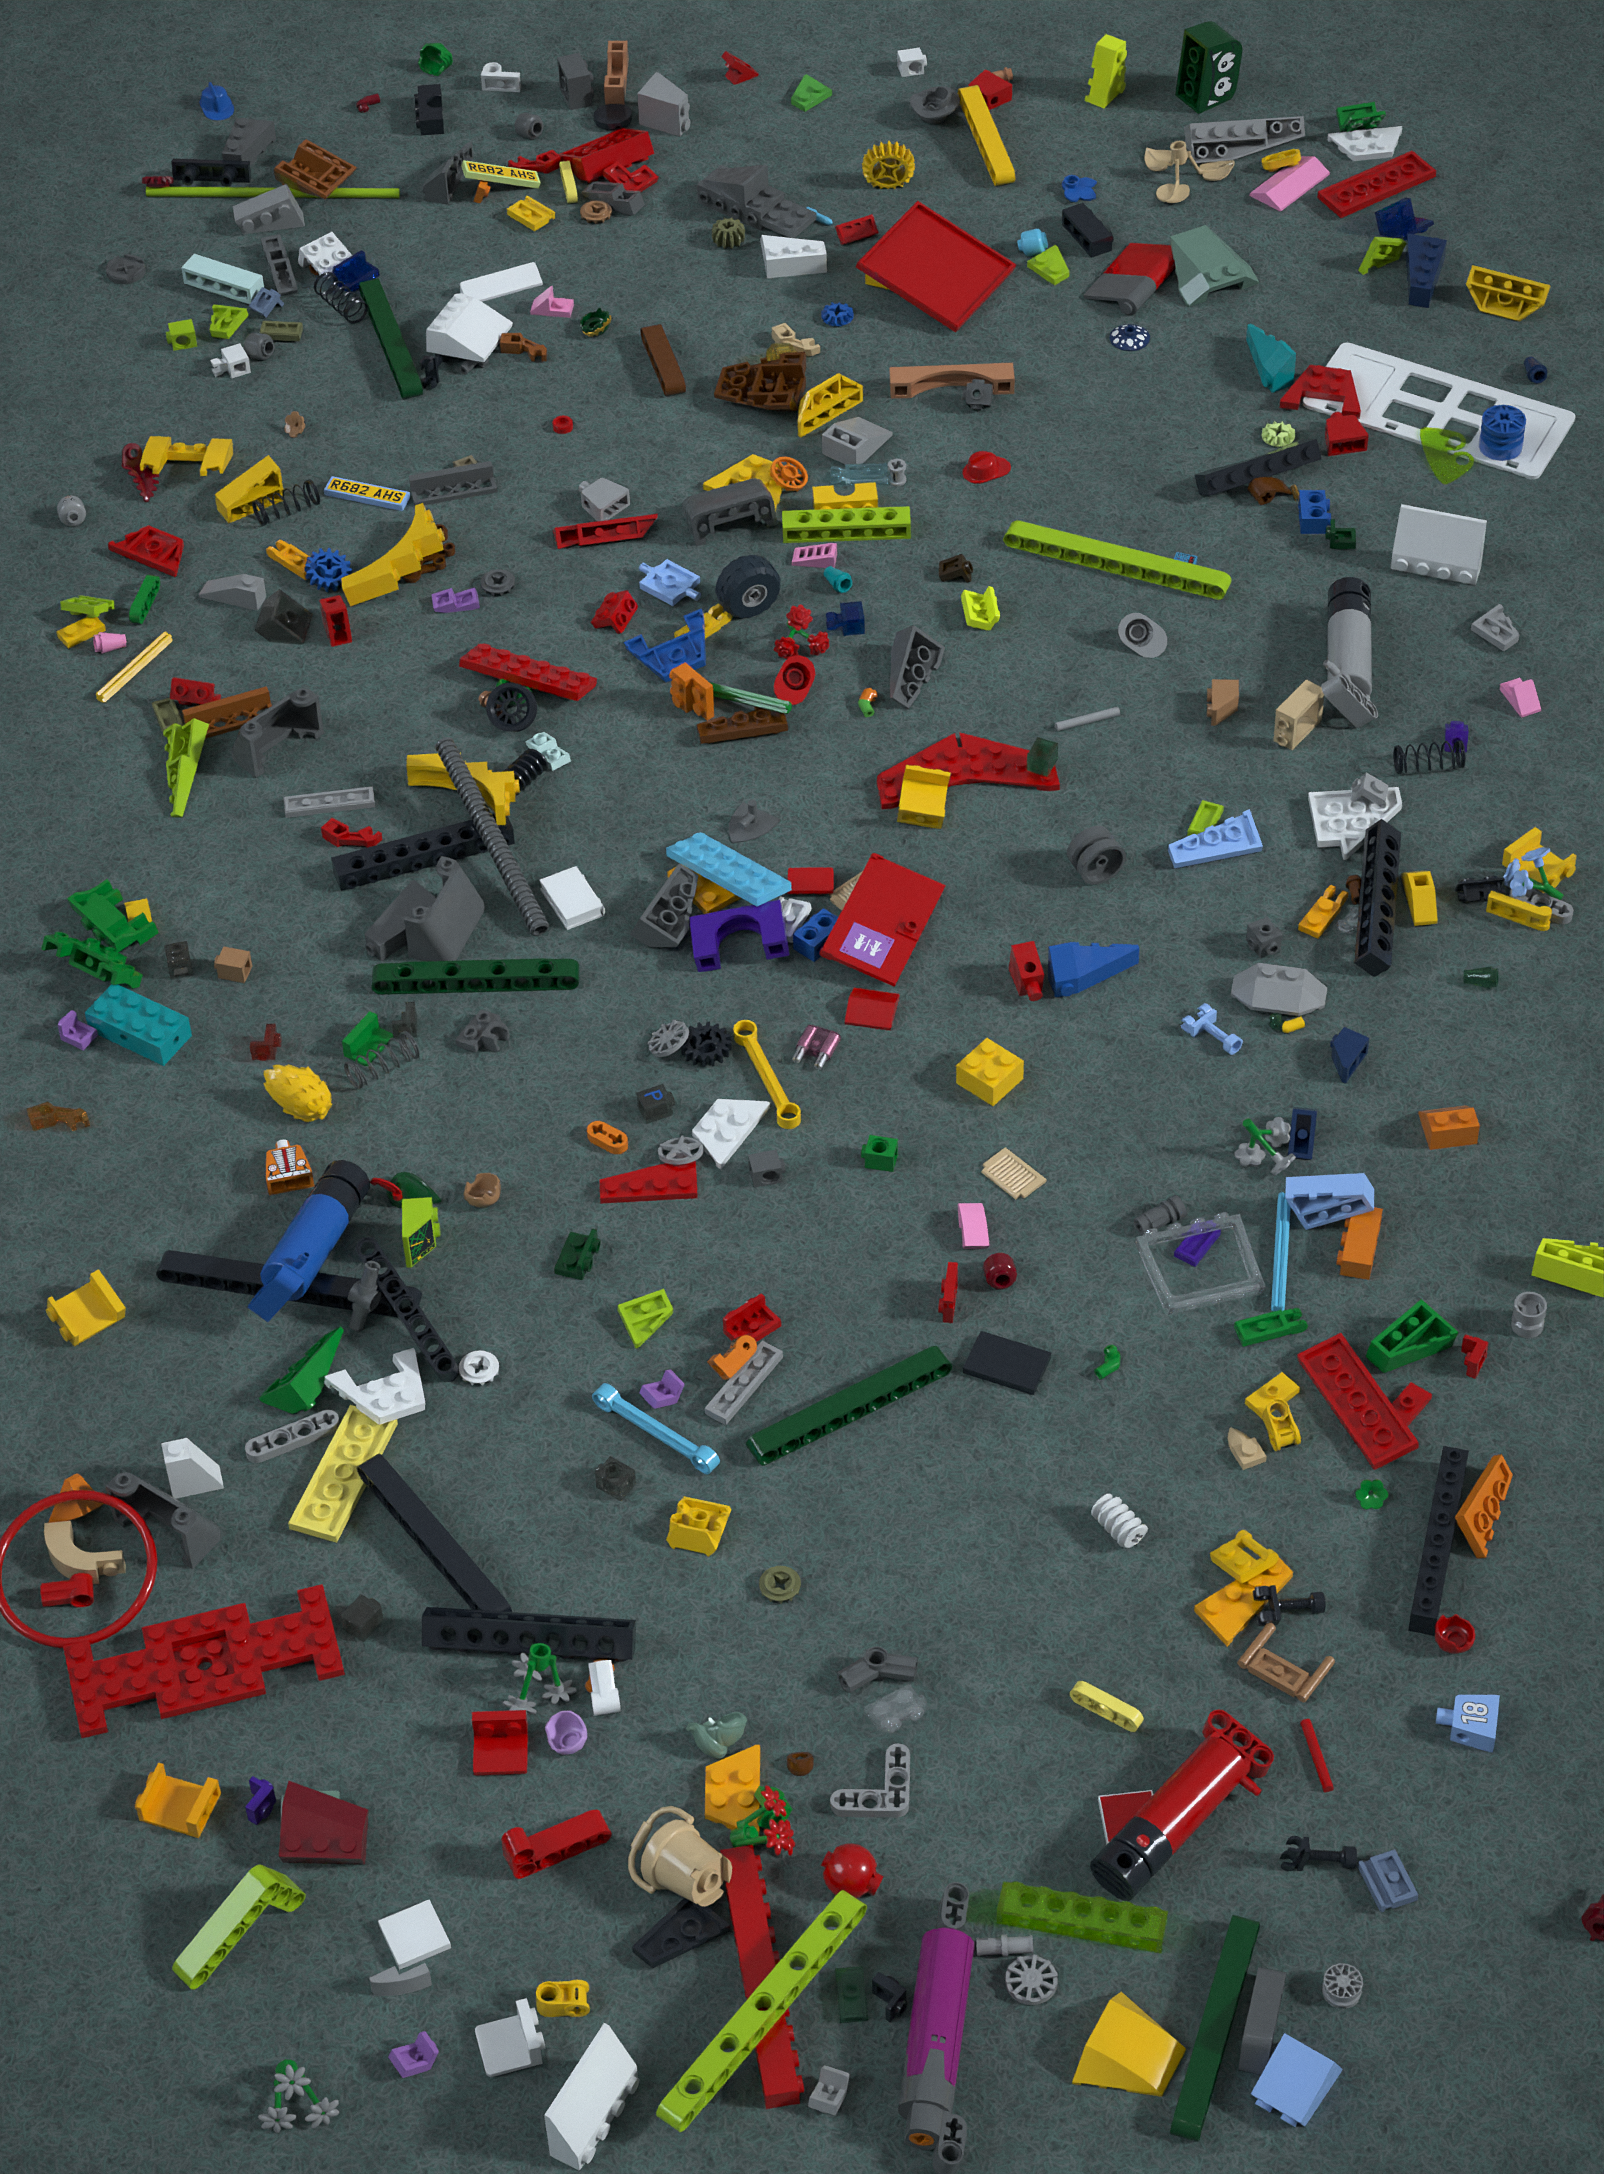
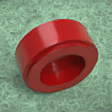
M558 416L552 421L553 430L558 434L569 433L573 429V420L568 416Z

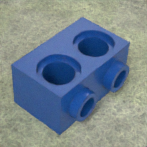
M1299 490L1298 511L1301 534H1325L1326 527L1330 526L1331 513H1327L1330 509V500L1326 499L1325 490Z
M824 908L811 916L808 922L795 930L793 934V949L813 962L821 957L819 952L824 946L838 917Z

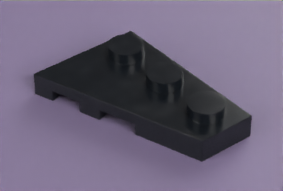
M683 1898L632 1946V1952L653 1969L731 1931L730 1924L708 1906H700Z

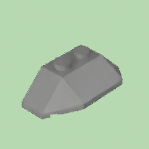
M1257 963L1234 975L1231 996L1237 998L1251 1010L1294 1016L1304 1015L1316 1009L1324 1008L1327 987L1306 969Z

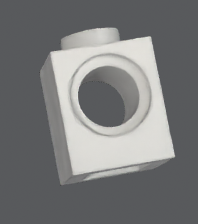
M920 48L897 51V66L901 76L924 74L927 59L926 55H922Z

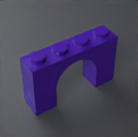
M780 900L769 901L759 906L749 905L689 917L693 953L698 972L721 969L720 944L726 936L739 930H752L762 936L767 960L789 956L785 918Z

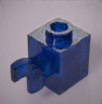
M861 601L840 603V614L835 612L826 613L827 630H834L842 626L843 636L865 634V618Z

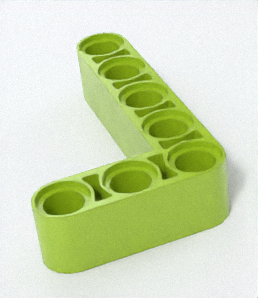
M263 1865L253 1867L176 1959L172 1970L191 1990L197 1989L206 1982L269 1904L284 1911L292 1912L302 1905L306 1894L287 1875Z

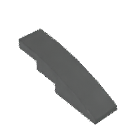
M280 234L262 237L261 245L276 291L280 295L298 292L289 257H287Z

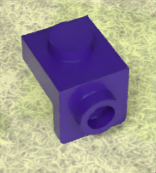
M1451 721L1450 724H1445V741L1450 743L1453 750L1456 740H1462L1466 753L1469 733L1468 725H1464V722ZM1445 743L1444 750L1451 752L1448 744Z
M252 1776L249 1784L254 1797L245 1808L248 1821L258 1825L263 1818L266 1819L271 1814L276 1797L274 1787L270 1782L265 1779L259 1780Z

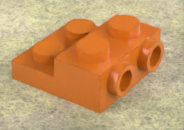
M686 662L673 668L669 673V677L672 679L670 694L673 695L672 701L674 705L686 713L694 710L698 716L701 715L707 721L713 718V685Z

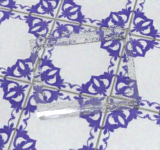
M1227 1212L1215 1215L1214 1220L1205 1221L1204 1218H1197L1190 1222L1191 1225L1183 1227L1181 1223L1169 1225L1167 1230L1161 1232L1153 1228L1145 1231L1143 1236L1136 1237L1134 1243L1167 1316L1261 1295L1266 1287L1240 1214L1229 1216ZM1224 1228H1232L1249 1279L1178 1296L1172 1295L1148 1246Z

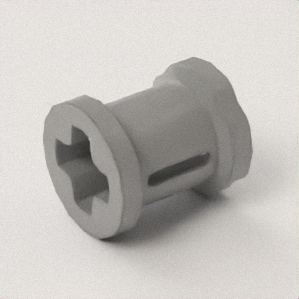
M894 459L888 462V469L890 471L888 483L890 485L902 486L906 483L907 478L904 475V471L907 465L904 460Z

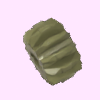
M724 217L723 220H717L713 224L712 239L713 243L717 244V247L723 245L724 249L727 247L733 249L734 245L739 247L740 243L744 242L745 228L739 219L733 220L732 217L730 219Z

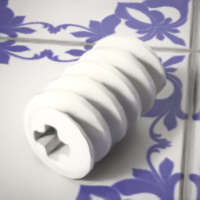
M1112 1494L1102 1496L1093 1506L1091 1515L1111 1534L1114 1540H1117L1121 1547H1133L1145 1536L1148 1527L1145 1524L1141 1525L1139 1518H1134V1512L1128 1511L1126 1504H1121L1122 1500L1120 1497L1112 1499Z

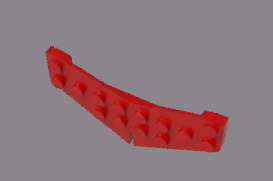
M960 732L961 747H958L954 733L877 776V789L882 810L899 807L906 765L950 772L948 787L986 782L1036 787L1040 791L1060 790L1055 762L1051 756Z

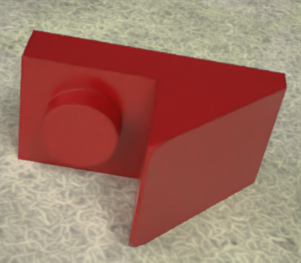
M725 51L721 56L727 62L725 66L729 68L725 77L733 85L759 75L748 63Z

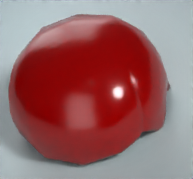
M1457 1614L1448 1618L1442 1615L1435 1624V1641L1447 1653H1463L1473 1646L1475 1629L1468 1620L1459 1617Z

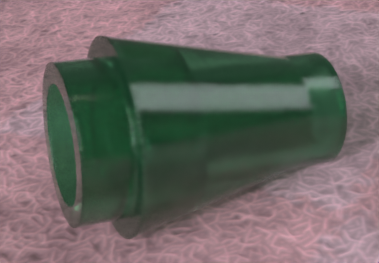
M1488 966L1464 970V984H1472L1488 989L1498 986V968Z

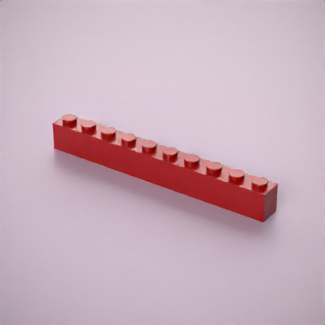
M753 1845L720 1850V1853L728 1858L732 1865L730 1882L728 1883L724 1880L746 2000L780 1961L778 1950L773 1951L772 1944L776 1943L773 1926L768 1927L767 1919H771L769 1902H763V1895H767L764 1878L759 1879L758 1872L762 1871L760 1855L754 1854ZM761 2007L758 2010L766 2011L769 2008ZM789 2008L755 2047L766 2109L800 2104L799 2093L804 2092L802 2075L796 2076L795 2068L799 2067L797 2050H791L790 2042H795L792 2025H787L785 2018L790 2017Z

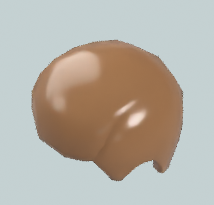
M491 1173L477 1174L473 1183L466 1182L463 1194L464 1199L471 1206L478 1208H487L493 1205L501 1194L500 1179L497 1175Z

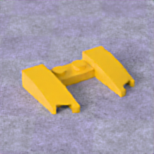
M150 436L143 452L140 470H145L148 465L149 468H152L153 474H159L167 460L203 461L200 476H207L209 468L211 471L219 470V473L223 474L233 456L232 439L212 438L208 446L202 443L195 445L174 443L171 445V437Z

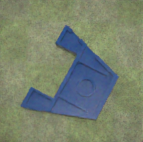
M702 609L683 616L690 630L688 633L651 649H648L642 634L625 641L624 645L631 654L664 682L671 681L672 679L669 677L670 671L685 662L694 670L706 665L705 622Z

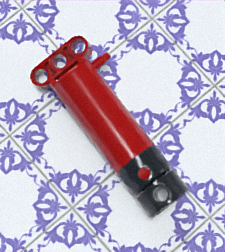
M1214 1710L1209 1714L1202 1731L1206 1739L1090 1862V1869L1097 1882L1116 1898L1122 1901L1133 1899L1148 1883L1150 1878L1160 1870L1238 1784L1247 1791L1252 1792L1255 1796L1261 1793L1262 1790L1247 1774L1253 1778L1264 1777L1274 1760L1273 1751L1224 1710ZM1212 1724H1218L1222 1729H1217ZM1233 1741L1240 1742L1243 1747L1235 1745ZM1254 1759H1260L1264 1764H1259Z

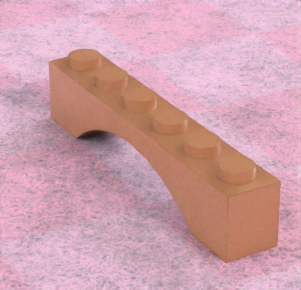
M1013 363L890 367L891 399L912 398L921 392L937 387L967 386V383H972V379L985 380L984 384H992L993 395L1014 394L1015 378Z

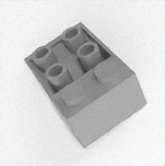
M860 417L837 422L822 434V454L854 469H858L892 436V432Z

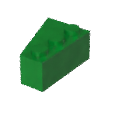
M1421 1299L1371 1341L1365 1357L1380 1371L1386 1373L1451 1348L1458 1335V1331Z

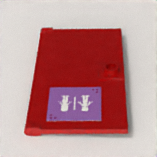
M872 853L819 954L826 959L837 961L895 987L946 885L884 859L879 854Z

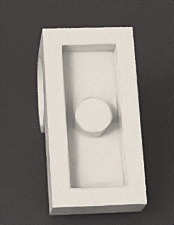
M495 62L488 63L483 67L481 73L482 91L520 92V73L502 72L501 65Z

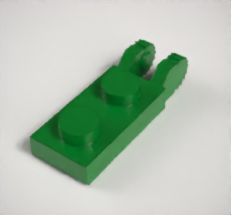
M1293 1308L1234 1322V1329L1244 1347L1304 1332L1308 1329V1324L1305 1320L1296 1321L1302 1317V1312L1299 1308Z

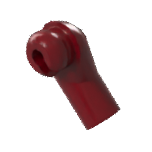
M379 94L368 95L357 101L356 107L359 108V112H367L368 106L380 103Z

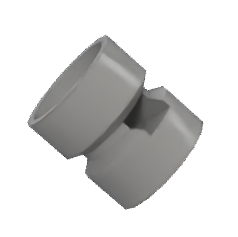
M1524 1292L1516 1297L1511 1327L1518 1336L1533 1338L1541 1334L1547 1310L1545 1298L1535 1292Z

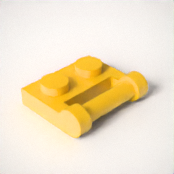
M1246 1530L1239 1531L1235 1539L1210 1552L1212 1562L1241 1584L1274 1566L1279 1558L1275 1551L1266 1549L1252 1539V1535ZM1247 1547L1261 1558L1256 1560L1242 1549Z

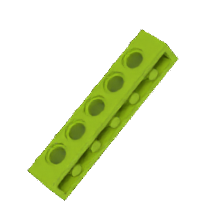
M910 506L782 511L783 543L911 539Z

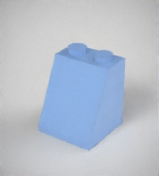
M1284 2033L1251 2095L1257 2098L1255 2104L1264 2110L1271 2112L1274 2108L1283 2113L1280 2119L1294 2127H1296L1297 2123L1306 2126L1343 2069L1334 2061Z

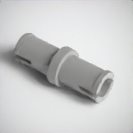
M1001 1934V1937L976 1938L977 1956L1002 1954L1003 1957H1008V1954H1033L1032 1935L1007 1937V1934Z

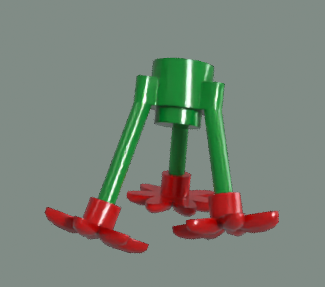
M766 1785V1791H761L762 1796L767 1799L764 1805L747 1818L737 1821V1828L732 1829L730 1832V1841L734 1848L753 1845L754 1847L761 1844H766L767 1848L774 1846L776 1855H779L783 1848L791 1856L795 1842L791 1838L794 1831L791 1829L789 1820H785V1822L780 1820L777 1824L773 1819H770V1829H765L763 1832L766 1836L760 1837L757 1829L754 1826L748 1825L767 1810H773L776 1817L780 1814L784 1817L786 1816L784 1809L786 1803L778 1799L779 1792L777 1790L773 1792Z

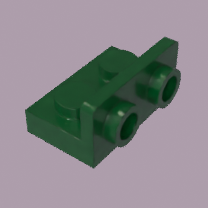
M592 1228L589 1236L574 1232L569 1233L555 1265V1274L583 1280L586 1272H590L592 1269L594 1253L597 1254L600 1249L601 1240L598 1239L597 1229Z

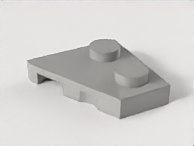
M1501 604L1491 609L1471 625V631L1502 651H1506L1519 640V633L1512 626L1510 618L1504 615Z

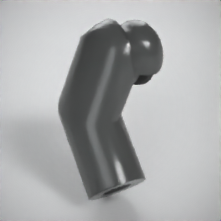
M487 358L485 362L467 359L459 367V371L466 375L477 363L480 367H484L489 362V359Z

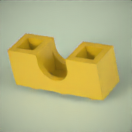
M876 482L855 484V491L848 496H841L835 493L834 485L812 487L814 510L878 508Z

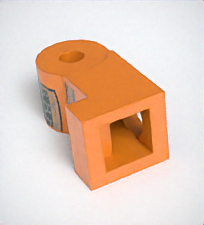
M748 1335L736 1337L731 1342L730 1349L723 1356L721 1354L713 1355L707 1363L722 1379H730L754 1355L757 1349L756 1341Z

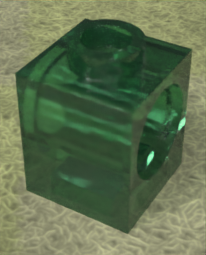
M1037 737L1027 754V771L1048 777L1058 760V743Z

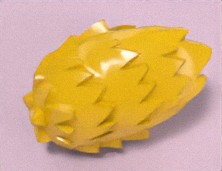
M276 1064L273 1065L274 1069L264 1070L266 1080L263 1083L270 1096L283 1107L284 1113L293 1115L295 1119H302L305 1122L324 1119L332 1106V1098L326 1082L321 1081L319 1075H316L309 1067L298 1068L289 1064L285 1066Z

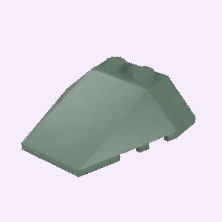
M1206 225L1170 236L1172 255L1176 266L1175 273L1178 278V291L1187 307L1205 302L1209 292L1236 283L1241 290L1259 284L1252 268Z

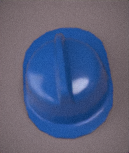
M209 82L208 87L202 91L201 100L199 101L204 115L211 120L229 118L234 112V106L230 97L222 86H213Z

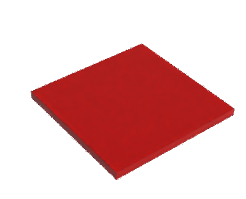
M917 201L857 262L856 268L949 329L957 332L1014 271L1016 264Z

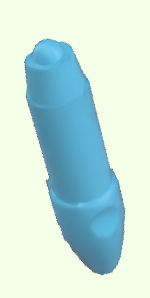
M806 207L816 212V221L825 225L833 223L829 217L817 213L815 209Z

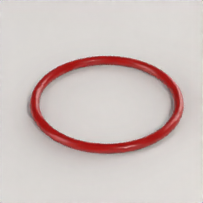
M72 1490L48 1496L34 1503L14 1519L0 1539V1612L2 1616L24 1637L36 1643L55 1648H63L65 1645L89 1640L90 1645L118 1633L141 1611L150 1596L155 1582L157 1551L149 1527L140 1514L130 1505L103 1492ZM78 1500L95 1501L109 1505L119 1510L132 1521L145 1545L147 1569L137 1598L130 1608L115 1622L104 1629L85 1636L54 1637L28 1627L11 1610L2 1587V1565L12 1539L28 1520L51 1506Z

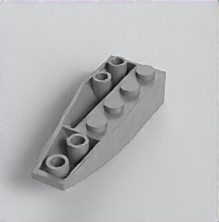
M1304 116L1191 123L1184 127L1186 149L1191 151V156L1196 163L1232 161L1305 136Z

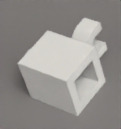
M240 343L221 349L222 359L215 358L211 360V364L214 367L212 372L215 377L223 374L225 371L229 373L231 378L251 373L249 357Z

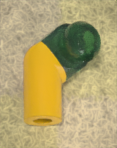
M1273 1013L1269 1016L1270 1027L1280 1032L1290 1033L1305 1027V1022L1301 1016L1289 1021L1282 1020V1015L1279 1013Z

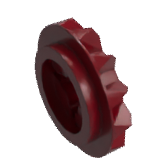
M145 176L142 178V184H146V187H169L170 184L174 183L171 176Z

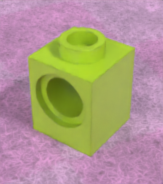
M192 319L168 323L169 331L165 332L168 344L172 343L173 351L197 347Z

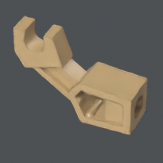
M786 323L772 327V339L780 349L805 352L806 356L820 353L819 344L815 345L813 338L795 339V332Z

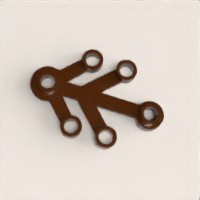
M436 524L437 529H442L446 541L448 539L447 528L442 524ZM450 542L443 544L444 550L423 557V560L420 561L421 570L404 575L401 578L407 583H415L424 573L443 570L446 567L444 557H450L455 554V545ZM433 560V563L422 565L425 562Z

